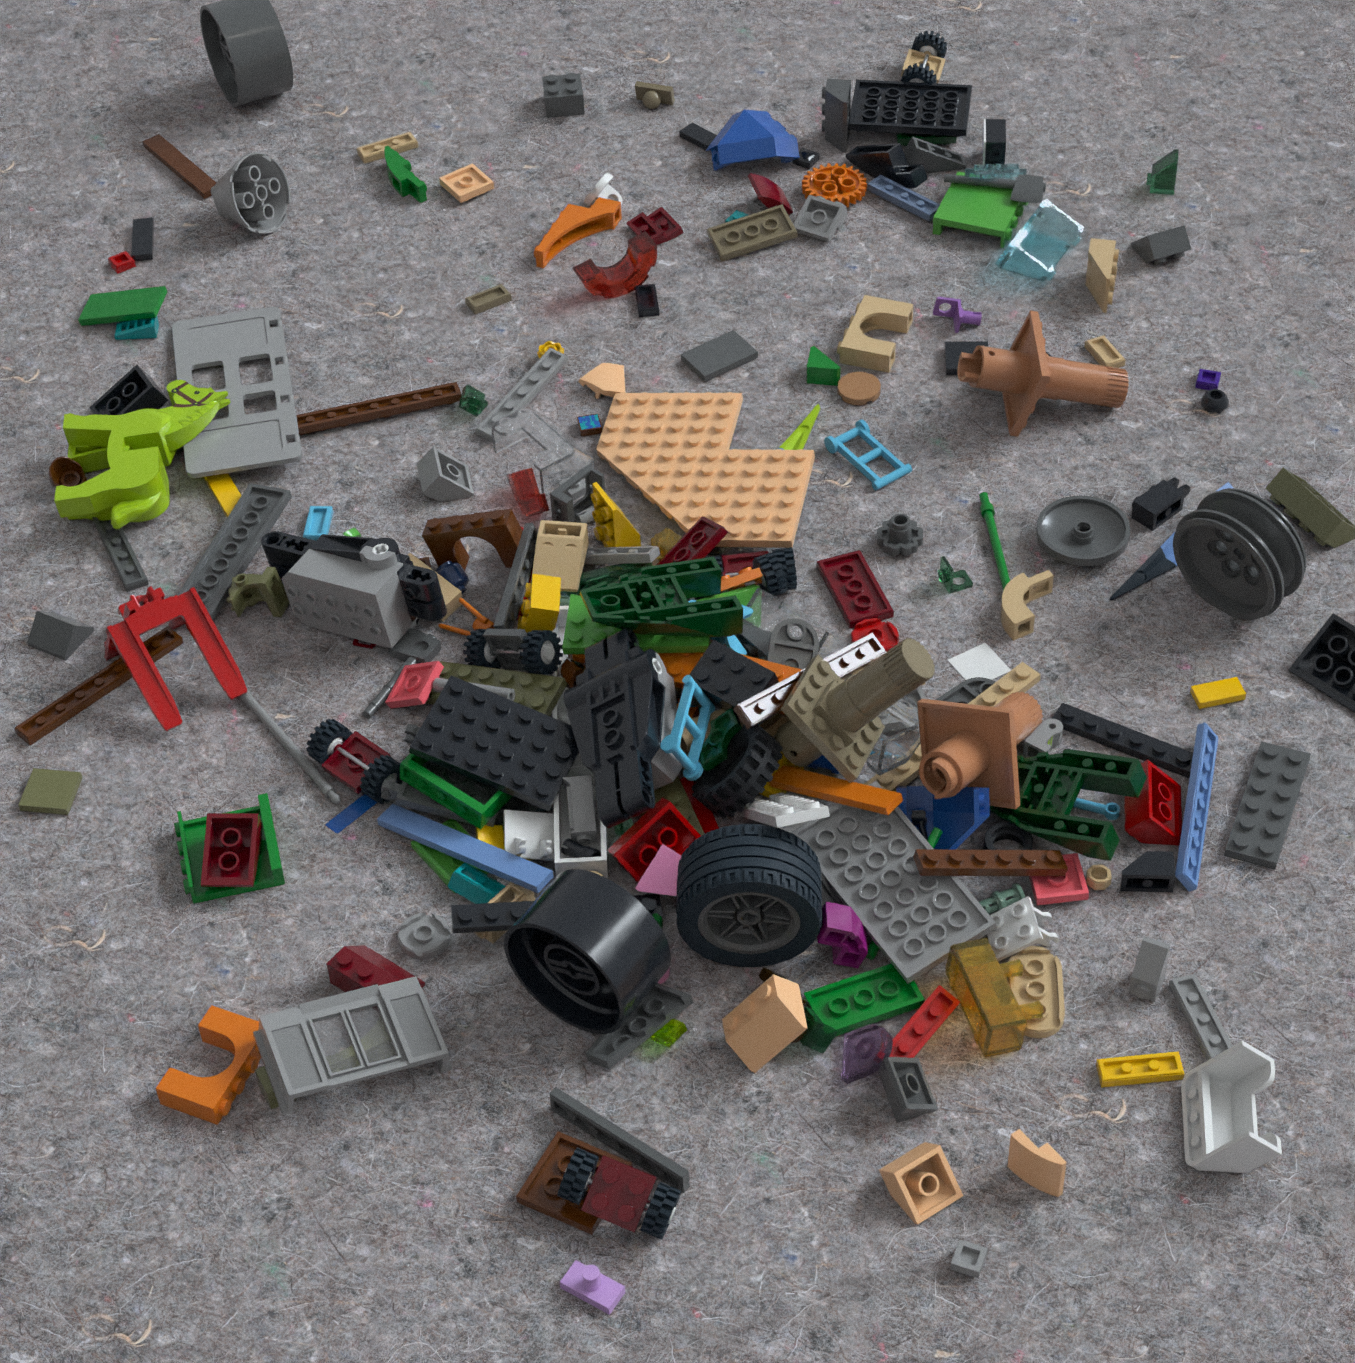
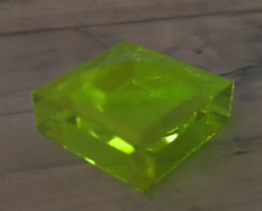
M671 1019L650 1038L670 1048L688 1029L685 1023Z

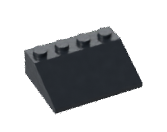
M1333 613L1289 668V672L1354 713L1355 626Z

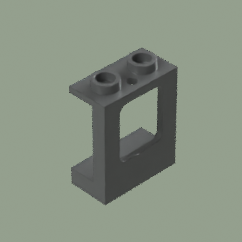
M587 465L551 492L552 521L575 522V514L589 508L593 504L591 500V494L593 493L592 483L597 482L605 491L604 474ZM585 478L586 494L573 504V498L566 495V493Z

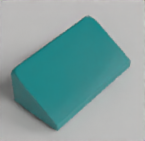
M463 863L452 873L448 883L449 889L475 904L488 903L506 887L467 863Z

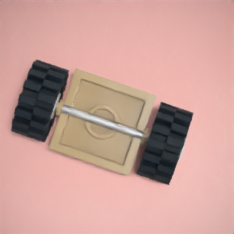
M924 31V34L921 32L915 37L912 48L908 51L901 72L902 78L900 82L939 83L947 51V43L944 42L945 38L943 36L939 38V33L933 35L934 31H931L930 34H928V31Z

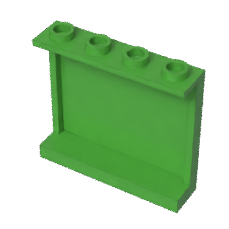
M958 171L957 174H956V175H962V176H973V177H977V176H978V177H983V178H989V177H984V176H979V175H974V174H969V173H964V172H959V171ZM951 183L933 217V234L941 235L945 226L1001 237L1000 248H1004L1006 242L1011 240L1012 230L1016 229L1018 217H1022L1024 205L1027 206L1028 202L1010 200L1013 189Z

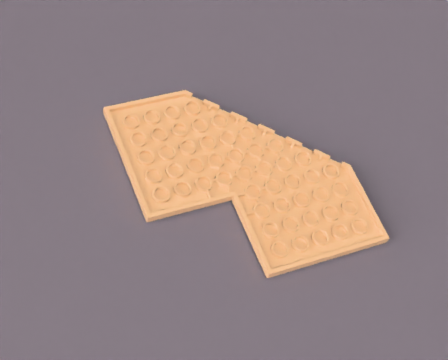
M615 393L596 448L597 454L602 460L605 459L609 462L610 467L618 474L624 475L626 481L635 489H640L643 492V496L652 504L656 503L660 507L661 512L669 519H674L685 533L704 516L723 526L728 531L727 535L715 547L793 548L815 459L814 450H729L743 402L742 393Z

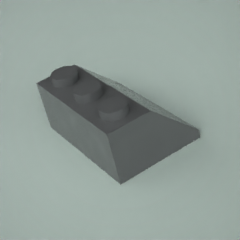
M827 79L826 87H822V99H825V103H822V115H825V120H822V132H825V140L840 151L847 152L850 134L848 123L851 108V80Z

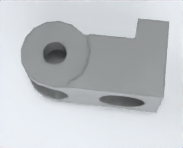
M1052 718L1043 721L1024 741L1023 757H1035L1041 752H1048L1050 755L1051 749L1058 747L1062 742V722Z

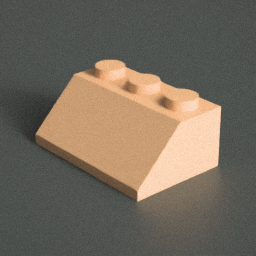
M774 974L722 1019L726 1042L751 1072L756 1073L808 1029L799 984Z

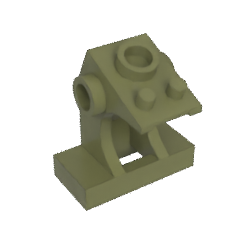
M267 567L262 575L242 573L232 577V585L229 588L227 602L231 603V610L235 611L237 617L241 616L247 606H254L258 601L267 603L273 617H282L290 602L275 567Z

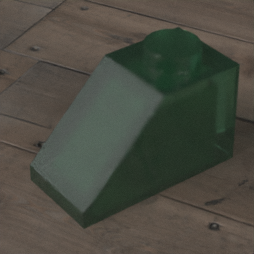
M1174 149L1152 165V172L1147 173L1146 185H1150V193L1174 195L1179 150Z

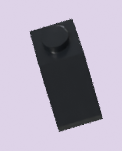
M1146 851L1122 870L1120 891L1173 893L1175 882L1173 852Z

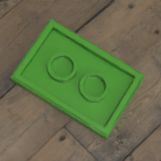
M449 819L442 823L445 826L469 835L456 820ZM411 841V847L447 886L452 873L463 863H466L417 841ZM470 865V866L476 868L477 870L481 871V872L484 873V874H488V873H489V872L484 871V870H482V869H480V868H477V867H475V866H473V865Z

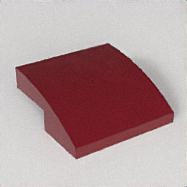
M750 173L748 175L758 199L768 209L783 204L788 216L793 213L783 190L777 184L757 174Z
M660 207L648 216L642 212L626 223L646 246L659 245L684 233L682 227L663 207Z

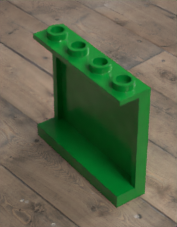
M268 793L258 795L259 806L225 812L259 814L263 825L261 851L253 887H201L207 816L183 821L181 811L177 812L179 822H175L174 827L177 838L181 837V841H177L179 855L184 856V860H180L182 874L187 875L188 878L183 879L186 895L191 894L193 904L285 885Z

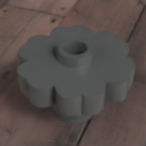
M895 514L891 519L884 521L881 528L877 529V545L883 546V552L893 556L900 553L908 556L911 553L917 552L918 546L923 545V529L917 527V522L910 520L907 515Z

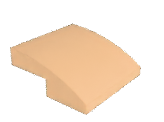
M1020 1129L1012 1133L1010 1136L1007 1167L1034 1188L1056 1197L1063 1194L1067 1162L1048 1143L1038 1148Z

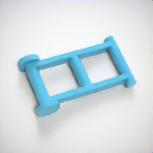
M863 419L856 422L855 428L836 438L828 436L824 439L827 450L832 454L839 452L872 482L874 490H878L912 472L910 464L904 465L870 434L869 426ZM858 435L873 448V450L860 457H856L843 445V443ZM879 456H882L896 469L882 478L865 465Z
M686 675L682 679L684 687L671 734L662 740L660 747L665 753H672L684 767V777L688 781H694L703 773V767L698 761L710 715L715 711L716 707L690 675ZM693 695L702 705L697 725L688 715ZM684 726L693 736L688 756L679 747Z

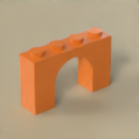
M211 1005L198 1025L202 1042L225 1049L234 1054L232 1063L223 1072L211 1077H197L170 1067L157 1085L156 1092L161 1105L218 1125L223 1116L229 1113L232 1102L237 1094L242 1093L245 1082L250 1074H253L258 1068L261 1055L253 1036V1032L259 1029V1021Z

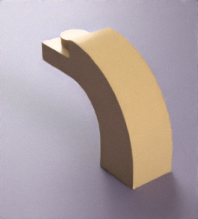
M1049 570L1030 578L1021 573L1014 577L1004 588L1000 618L1005 632L1013 641L1034 632L1035 615L1026 604L1052 593L1054 575Z

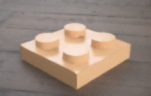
M473 163L439 178L440 185L460 203L494 189V182Z

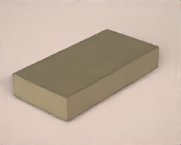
M502 284L465 298V304L475 315L512 301L511 294Z

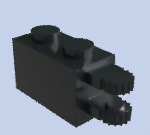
M1174 477L1169 481L1163 479L1158 484L1151 486L1144 494L1134 499L1131 518L1151 531L1155 530L1183 509L1184 498L1189 494L1191 487L1184 484L1177 488L1180 482Z

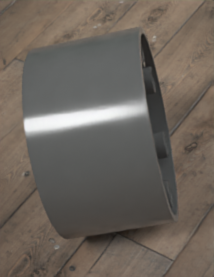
M220 0L201 7L200 26L208 59L223 94L232 106L238 107L292 89L293 68L290 52L279 19L269 0Z

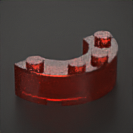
M645 231L628 240L626 254L616 264L608 267H599L589 259L573 267V271L585 288L595 296L616 298L629 294L635 290L634 286L642 285L647 280L651 267H655L657 245Z

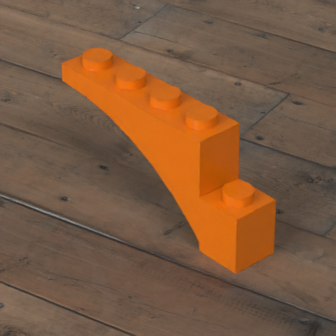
M598 197L590 208L568 204L560 212L558 219L552 223L548 233L544 234L540 244L535 247L536 267L545 268L550 260L559 252L580 239L604 230H614L622 219L621 202Z

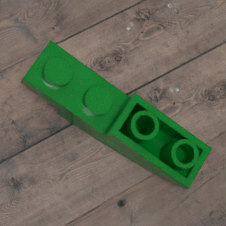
M385 146L384 154L387 175L394 189L402 197L410 194L419 203L427 201V186L424 181L418 179L411 172L410 162L405 160L391 147Z

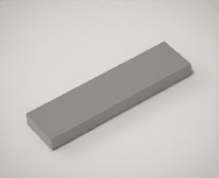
M657 546L588 548L584 564L651 563L660 555V551Z
M1196 974L1171 979L1169 987L1206 1060L1208 1061L1232 1047Z

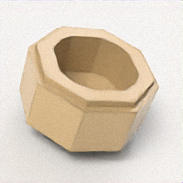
M1092 865L1086 870V884L1093 890H1105L1111 885V870L1106 866Z

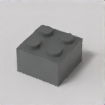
M580 73L542 77L546 118L585 114Z

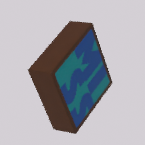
M599 414L577 417L581 436L602 433Z

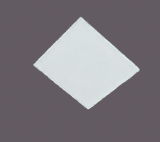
M986 643L948 659L965 680L975 677L993 680L1011 671Z

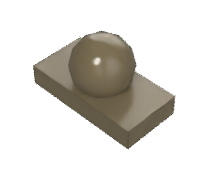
M636 81L637 100H643L646 108L656 109L661 103L674 104L673 87Z

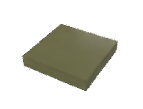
M33 768L18 805L20 811L68 815L83 778L81 772Z

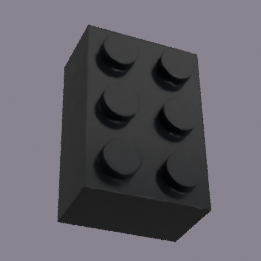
M715 640L712 641L689 674L710 701L726 711L730 708L734 709L741 702L779 683L775 672Z

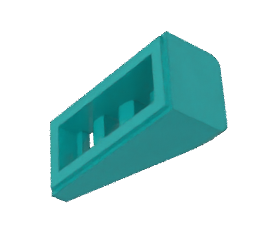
M158 317L117 323L115 340L157 338L159 329Z

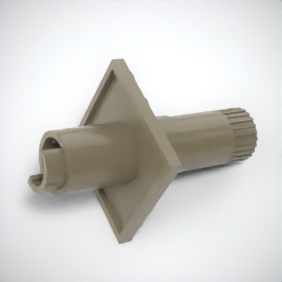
M906 638L846 680L841 679L832 670L827 661L816 655L810 660L781 708L790 719L778 728L776 736H774L783 747L781 752L791 763L799 767H806L824 755L843 777L851 783L857 779L885 728L878 717L880 713L928 681L935 674V665L931 655L920 642H917L915 639L912 640V638Z

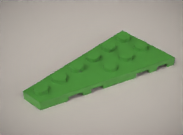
M571 594L562 646L563 654H585L586 647L604 638L607 639L608 636L622 629L593 622L581 596ZM635 633L639 640L640 648L643 651L652 649L656 653L705 652L710 646L711 637L640 635Z

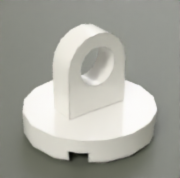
M609 172L604 174L584 199L583 203L587 207H590L598 197L605 199L610 197L615 201L621 202L622 205L623 199L621 195L609 185L613 178Z

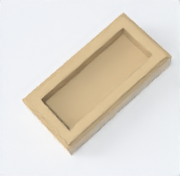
M1104 335L1085 341L1084 347L1100 365L1115 368L1125 366L1124 357Z

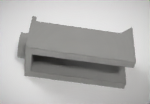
M591 775L563 777V787L567 791L572 841L581 845L597 841Z

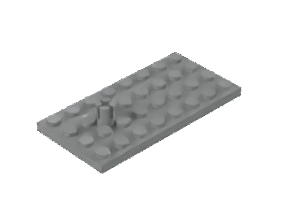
M877 781L869 784V786L882 788ZM838 803L829 809L830 817L808 821L790 832L805 841L816 853L820 862L821 873L845 906H850L862 921L867 934L907 984L996 929V922L957 876H920L913 859L915 850L933 849V847L898 806L889 815H884Z

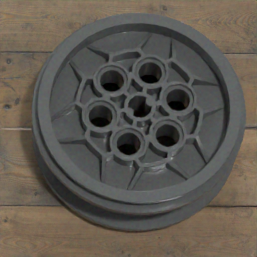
M1228 488L1210 493L1199 503L1197 510L1188 513L1180 520L1173 537V552L1176 563L1191 588L1204 601L1234 618L1254 620L1272 614L1282 603L1283 597L1291 595L1299 588L1306 571L1305 549L1298 533L1289 520L1271 503L1245 490Z

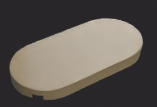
M1029 946L1014 956L1012 955L1008 961L1009 1016L1013 1027L1021 1034L1031 1038H1046L1057 1033L1064 1023L1065 1006L1062 965L1056 955L1054 957L1050 954V950L1040 946Z

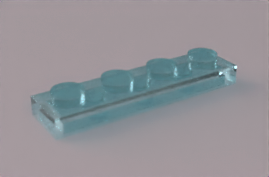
M996 163V165L974 164V168L965 169V176L979 179L1018 177L1019 174L1026 175L1027 169L1019 168L1017 163Z

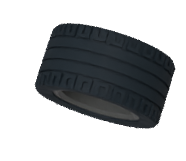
M761 824L725 826L707 832L697 838L681 855L678 864L676 925L680 936L693 951L704 958L736 967L775 965L803 953L816 940L822 926L821 867L816 853L805 841L793 833Z

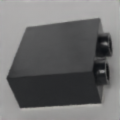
M984 119L982 175L1004 176L1006 119Z

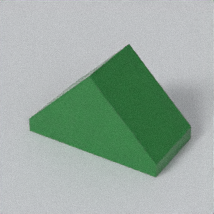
M815 346L810 347L807 362V384L838 386L841 367Z

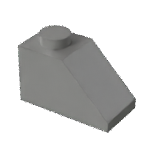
M1144 936L1131 976L1130 994L1155 1002L1165 980L1170 951L1169 944Z

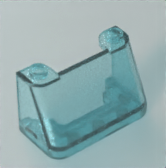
M1045 198L995 262V265L1000 269L1044 282L1046 279L1050 281L1057 272L1054 268L1071 245L1076 247L1082 239L1080 233L1084 227Z

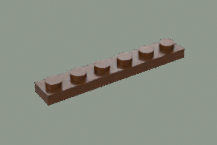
M916 849L913 855L920 876H1065L1068 871L1060 850Z

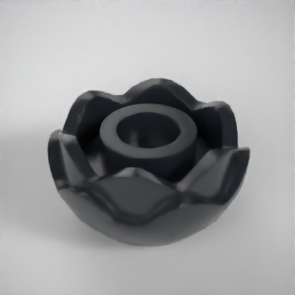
M1219 389L1209 390L1202 396L1201 405L1207 412L1221 413L1228 408L1229 399Z

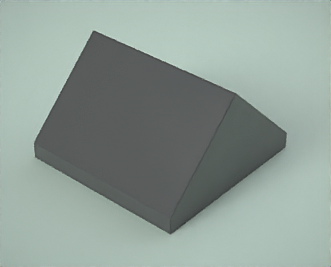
M37 611L27 643L30 647L66 661L94 632V627L55 612Z
M886 1057L883 1059L878 1073L897 1123L938 1110L919 1058Z

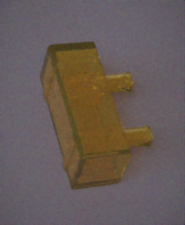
M987 938L950 946L945 973L950 982L951 990L954 991L957 999L960 1001V1006L983 1057L1019 1051L1022 1048L1027 1028L1026 1020L1043 1018L1042 1015L1044 1014L1040 1001L1019 1005L1006 979L1023 976L1021 961L1016 959L999 963Z

